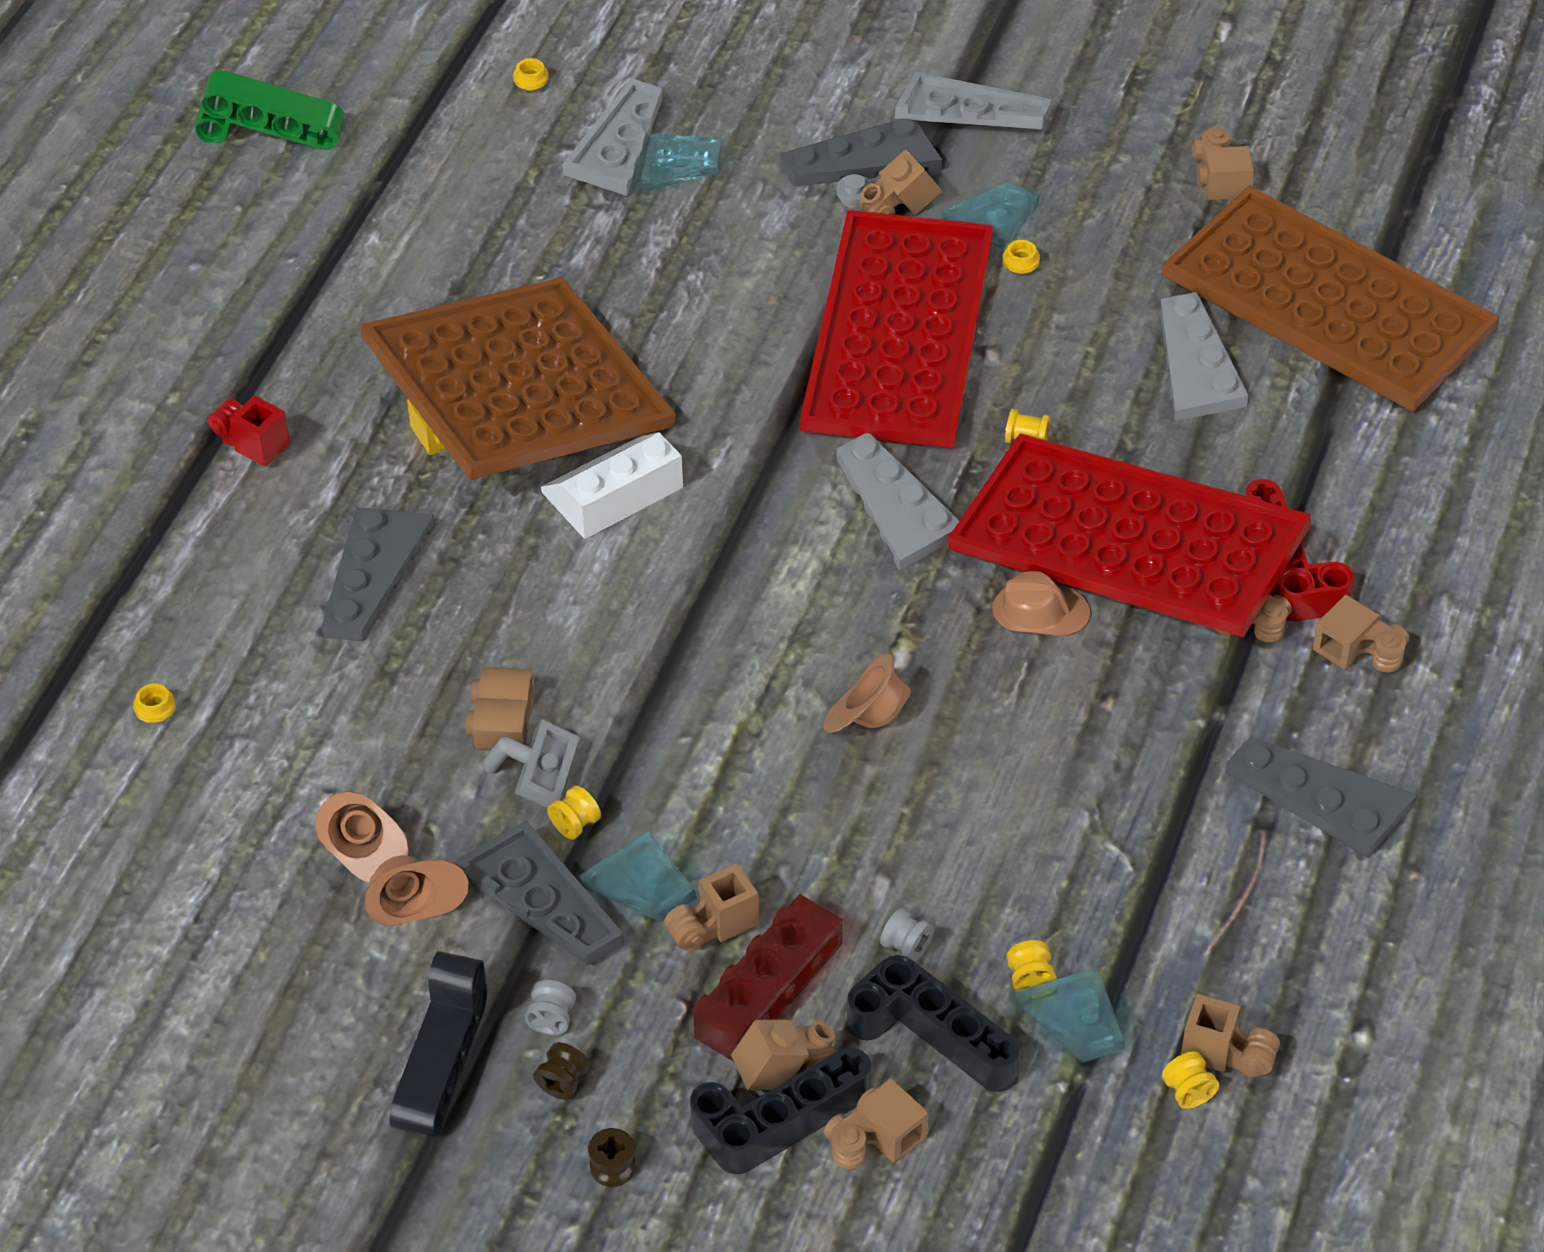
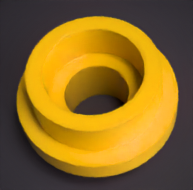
M534 58L521 60L513 72L514 83L519 88L528 91L543 87L549 79L548 70L544 67V64Z
M1015 240L1007 246L1003 253L1002 261L1009 271L1024 274L1034 271L1039 266L1040 254L1032 242Z
M157 683L147 684L140 688L133 702L136 716L148 723L161 722L173 714L176 707L172 692L165 686Z

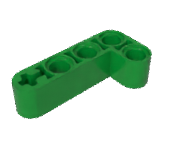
M219 70L211 73L208 78L198 112L195 133L204 142L221 143L227 136L230 123L314 148L328 150L334 148L338 143L344 122V112L342 108L332 102L232 72Z

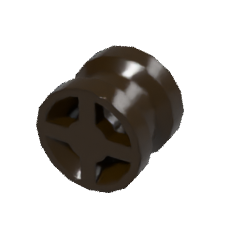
M561 1042L553 1043L546 1053V1063L539 1064L533 1073V1078L536 1084L549 1095L563 1100L571 1099L577 1090L576 1081L585 1077L590 1069V1063L586 1056L575 1047Z
M608 1128L597 1132L591 1138L588 1146L591 1175L595 1181L607 1187L622 1186L630 1181L636 1169L635 1148L630 1135L621 1129Z

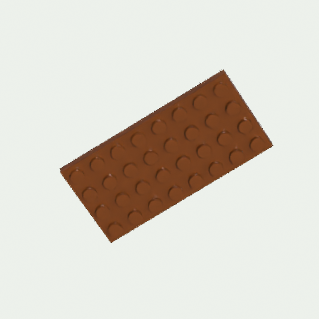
M1251 186L1242 191L1162 264V276L1192 292H1197L1199 296L1412 412L1497 329L1500 318L1496 314Z

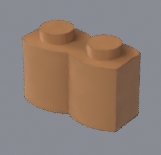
M483 667L480 679H473L471 700L472 704H475L474 711H467L466 735L473 736L474 749L492 750L502 737H508L526 745L535 690L533 669Z

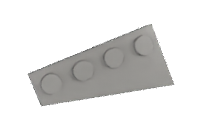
M915 72L895 106L894 119L904 118L917 121L1043 129L1051 113L1052 99Z
M630 78L562 164L563 175L627 196L663 100L662 88Z
M1197 292L1161 299L1160 316L1163 340L1166 345V363L1170 376V394L1173 399L1174 422L1247 407L1249 396Z
M864 433L837 448L838 463L855 493L861 496L864 502V509L869 518L874 519L880 530V537L886 547L890 548L894 555V562L899 571L948 544L947 538L959 520L871 434Z

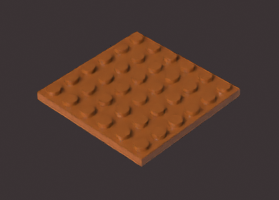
M563 277L362 324L361 337L469 480L671 428L675 424V412Z

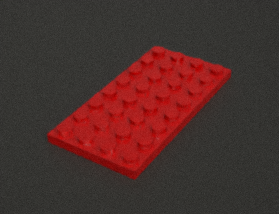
M847 210L801 413L800 431L848 437H859L864 433H869L876 440L946 448L955 447L993 240L994 225Z
M1019 433L947 540L949 550L1023 572H1042L1056 582L1244 637L1311 527V515Z

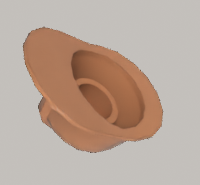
M1038 571L1022 572L1007 581L1005 588L995 597L992 605L994 618L1000 626L1009 631L1069 636L1080 632L1088 624L1091 615L1089 604L1083 595L1072 588L1055 584L1051 577Z
M883 654L876 658L866 668L858 681L830 709L822 726L825 732H837L852 722L867 728H878L890 723L897 716L909 698L911 690L893 671L894 658L891 654Z
M345 791L334 794L323 802L317 812L315 828L319 840L352 874L363 881L370 882V877L374 875L376 869L385 860L393 856H408L409 854L407 838L400 826L379 804L361 793Z
M393 856L385 860L376 869L374 875L370 877L371 883L365 893L364 906L370 918L379 924L388 926L436 917L451 912L463 902L468 893L469 881L463 869L447 860L429 859L418 861L410 856Z

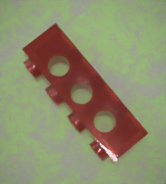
M801 894L789 906H782L776 913L772 925L763 935L759 934L752 939L742 959L736 965L731 964L726 968L718 986L709 995L704 994L697 1001L692 1012L694 1038L734 1062L731 1054L754 1020H777L842 946L843 919ZM735 1005H743V1007H734V1006H735Z

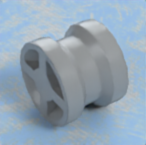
M904 907L899 908L886 923L882 931L880 944L888 950L897 949L901 952L902 956H906L916 962L928 948L934 934V926L926 920H915L909 910Z
M542 980L535 983L531 992L533 1004L529 1005L526 1010L525 1022L530 1028L542 1034L560 1035L565 1033L570 1023L568 1011L573 1009L576 1001L575 992L566 984L558 981Z

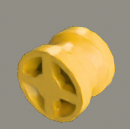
M574 785L566 792L565 799L562 801L555 800L547 807V813L552 824L564 837L570 840L576 839L582 833V828L586 824L593 825L601 818V812L596 801L580 786Z
M1038 940L1024 941L1016 944L1007 952L1008 966L1014 971L1012 974V984L1016 992L1023 995H1035L1045 992L1054 986L1057 976L1054 967L1049 964L1051 952L1046 943Z
M1187 1052L1176 1057L1167 1064L1162 1072V1078L1166 1085L1175 1089V1099L1182 1109L1196 1108L1204 1104L1219 1089L1218 1080L1212 1073H1207L1205 1070L1206 1061L1199 1052Z

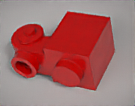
M255 395L244 405L234 399H226L207 417L209 426L218 436L222 437L224 443L234 445L236 452L264 467L290 444L285 411Z

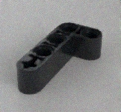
M441 951L435 954L430 967L428 987L431 1002L394 1095L389 1117L392 1128L437 1137L442 1128L487 1003V983L483 960Z
M902 955L889 956L848 992L847 1026L849 1032L854 1037L866 1041L875 1040L882 1036L896 1022L900 1021L984 1088L995 1092L1006 1091L1013 1087L1017 1081L1020 1049L1016 1040L912 959ZM959 1035H968L969 1037H960Z
M857 1048L838 1050L743 1107L723 1085L715 1082L703 1083L697 1086L690 1096L692 1130L724 1171L731 1174L749 1172L826 1126L837 1114L842 1113L844 1115L856 1108L861 1096L870 1089V1059L866 1053ZM808 1098H817V1099H819V1100H817V1101H809V1100H806V1099H808ZM709 1110L718 1111V1112H716V1113H714V1114L704 1113V1112L709 1111ZM772 1120L782 1121L780 1123H769ZM732 1143H743L744 1145H741V1146H732V1145H730V1144H732Z

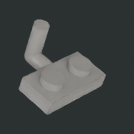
M541 720L534 730L529 747L511 738L502 737L483 760L482 767L487 773H495L508 756L524 763L515 793L547 808L555 800H560L579 736Z

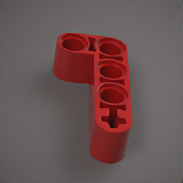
M1257 479L1248 484L1245 496L1288 508L1282 490L1275 482L1268 479ZM1300 543L1269 595L1273 597L1278 594L1289 601L1292 612L1288 615L1287 621L1322 618L1345 595L1351 597L1354 572L1349 566L1340 562L1309 565Z

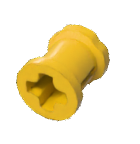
M1011 409L1006 427L1005 443L1012 444L1019 433L1047 441L1051 416L1043 415L1042 418L1019 414L1017 409Z

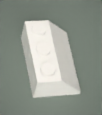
M660 432L639 436L543 485L541 492L584 539H587L682 489V455Z

